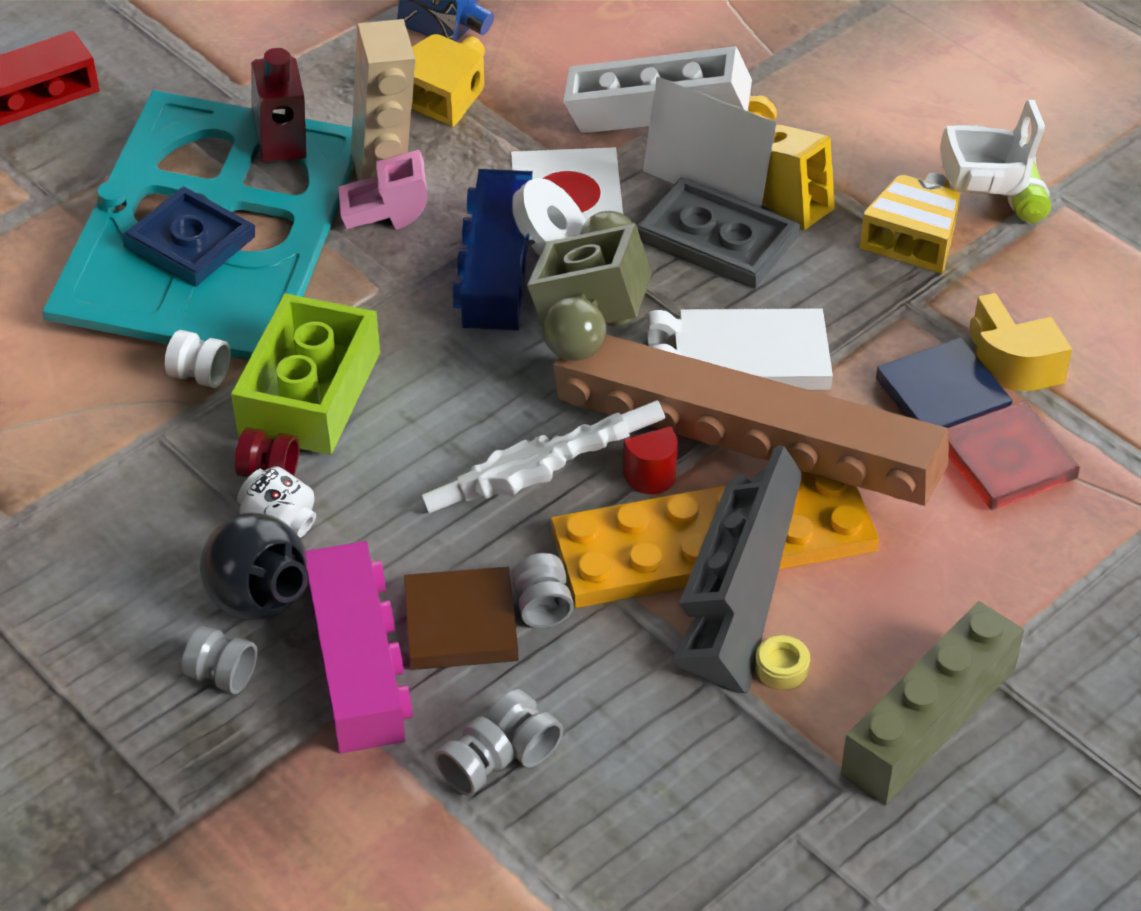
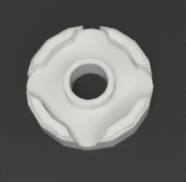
M542 178L529 180L513 196V215L517 227L523 236L528 233L536 242L532 247L538 255H541L548 241L580 235V231L586 222L584 216L572 198L553 182Z

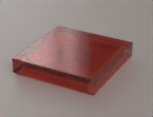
M1026 401L949 428L948 456L990 510L1078 478L1079 464Z

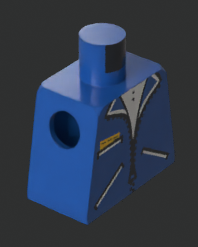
M399 0L397 20L404 19L406 28L426 36L439 34L457 41L469 29L480 35H485L492 26L494 13L478 5V0Z

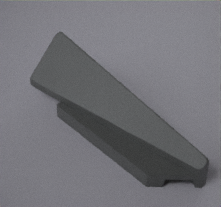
M785 446L774 448L771 451L772 456L768 466L753 478L748 479L743 473H740L726 484L679 602L688 617L695 618L672 660L680 668L739 693H747L750 688L755 668L756 651L761 644L801 481V471Z

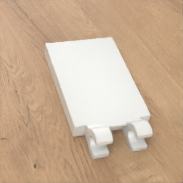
M823 308L680 310V319H676L669 312L663 310L648 312L649 330H647L648 346L807 390H831L833 374Z

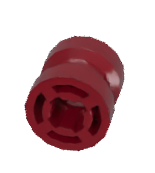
M246 427L239 437L235 453V471L237 476L249 477L256 470L262 469L266 471L272 467H280L294 476L300 452L298 436L279 433L275 437L267 436L264 430Z

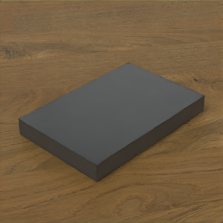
M681 177L639 223L637 229L642 243L756 289L797 239L800 223Z

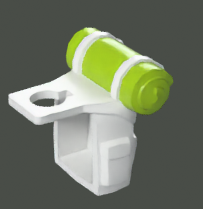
M1026 100L1017 126L1013 131L978 125L946 126L940 143L943 169L955 190L977 195L982 193L1005 195L1016 215L1021 220L1027 221L1030 224L1037 223L1046 218L1051 211L1049 189L1042 181L1036 167L1035 154L1045 125L1035 100ZM1031 120V136L1030 140L1027 143L1026 141L1028 138V125Z

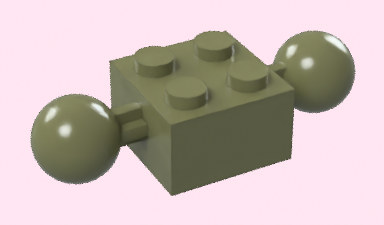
M616 211L598 212L584 223L580 235L546 242L527 286L542 325L545 343L555 355L562 359L579 361L592 356L604 342L606 324L613 327L628 323L633 318H637L652 272L636 223H632L622 213Z

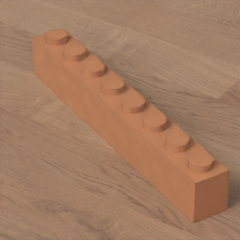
M605 335L604 342L599 350L586 359L569 361L558 357L553 364L558 400L608 415L618 412L621 415L658 400L665 419L651 424L649 427L662 429L671 426L677 435L770 461L771 451L774 448L785 446L802 472L812 473L922 506H926L948 466L949 428L614 336Z

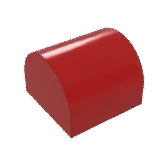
M671 426L624 439L623 475L634 490L643 494H660L670 489L675 483L678 442Z

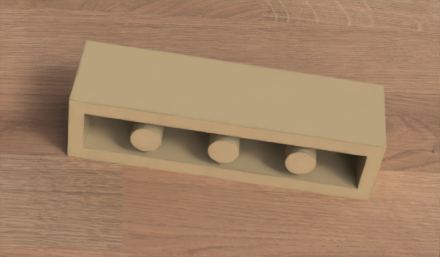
M404 19L357 23L351 155L358 181L377 176L376 161L408 153L415 56Z

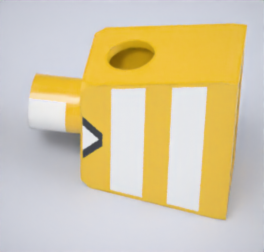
M929 173L925 176L924 180L907 175L897 176L866 209L863 215L860 249L942 274L945 269L956 225L960 200L959 192L951 189L948 179L940 173Z

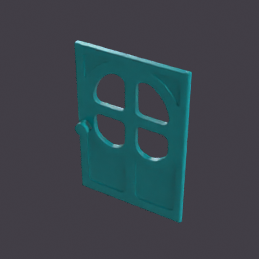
M152 90L108 181L98 187V201L42 311L43 320L169 344L171 338L178 330H185L196 333L200 340H204V342L209 338L226 341L230 345L231 357L249 360L284 293L304 297L340 204L339 186L348 184L354 168L351 155L352 127L305 118L307 158L296 160L305 170L309 186L302 194L289 195L248 187L243 184L255 155L260 151L252 108ZM272 112L274 121L278 123L285 122V114ZM217 137L228 140L233 144L220 174L212 179L164 171L157 167L172 151L202 138ZM183 186L231 212L246 210L287 218L293 222L290 233L284 242L273 248L261 251L239 250L196 287L123 245V234L138 223L134 218V214L140 201L145 196L153 193L171 196ZM119 205L125 206V209L119 212Z

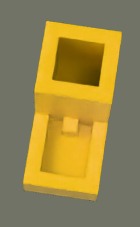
M996 293L978 296L975 316L970 320L971 337L977 345V358L1001 387L1013 391H1034L1065 384L1072 348L1053 318L1047 317L1015 324Z

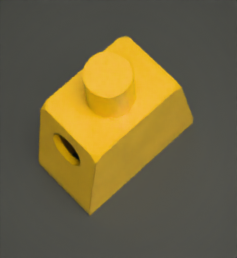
M434 34L412 46L415 56L411 109L454 127L484 88L483 57L485 55V48L481 41L473 36H468L461 43H458L439 34Z
M776 125L762 205L782 217L800 223V229L802 230L808 229L835 210L831 137L784 125Z

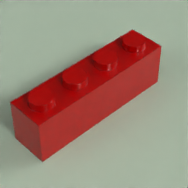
M74 30L0 55V126L100 91L94 58Z

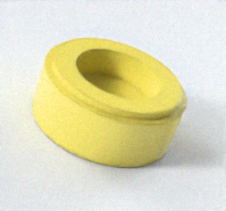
M776 635L765 639L758 646L755 672L760 681L765 685L778 690H789L800 686L806 680L809 673L810 653L803 642L791 636Z

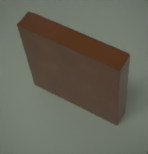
M509 566L404 575L411 670L519 661Z

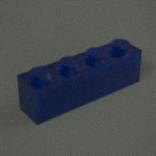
M478 169L476 187H468L467 214H472V217L463 218L462 243L467 245V248H459L457 263L458 276H463L462 280H454L453 308L461 309L462 328L519 331L530 234L528 233L523 236L517 227L513 215V196L523 184L533 179V171Z

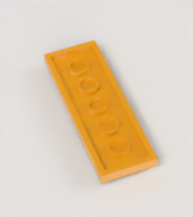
M801 471V481L779 570L877 552L879 536L858 487ZM726 485L551 517V531L560 560L564 565L566 580L575 609L685 588Z

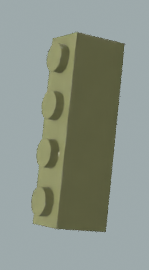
M978 601L846 734L840 774L884 805H887L1015 670L1024 629Z

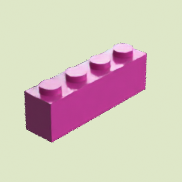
M367 541L306 551L308 585L339 754L405 742L403 720L413 718V710L408 685L397 686L395 676L403 675L404 669L399 642L388 643L387 633L395 632L390 600L380 602L378 593L386 591L381 560L371 562Z

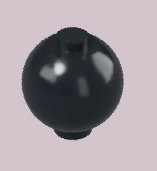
M244 513L224 521L210 534L201 553L200 575L207 594L223 611L243 619H265L284 611L305 590L307 584V554L302 540L286 522L264 513Z

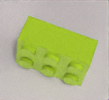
M284 293L231 393L238 436L241 435L246 427L264 430L267 436L273 437L279 433L298 436L300 449L332 455L380 355L377 311Z

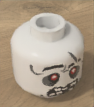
M272 467L266 471L262 469L256 470L244 482L237 496V502L241 504L240 514L264 513L272 515L286 522L300 538L309 531L316 519V513L312 511L315 500L313 490L280 467Z

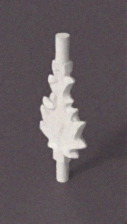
M656 400L621 415L619 412L591 426L583 424L564 436H554L550 441L545 435L538 436L532 441L523 440L508 449L493 451L486 463L472 466L470 472L458 476L457 481L424 493L422 497L428 512L432 513L464 499L466 501L479 497L488 499L497 494L513 496L522 488L551 481L553 471L563 468L566 461L573 460L580 453L605 448L608 442L630 437L629 433L664 420V412L659 401Z

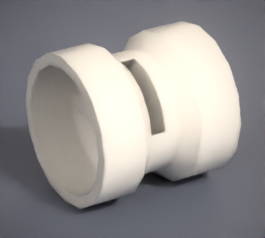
M178 330L171 338L166 350L165 371L171 377L183 380L195 377L200 385L217 388L224 380L229 368L230 345L226 341L209 338L204 342V340H200L196 333Z

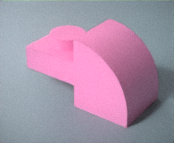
M420 150L376 161L377 176L339 186L340 212L346 229L391 218L395 230L411 224L421 215L425 209L428 194L424 161Z

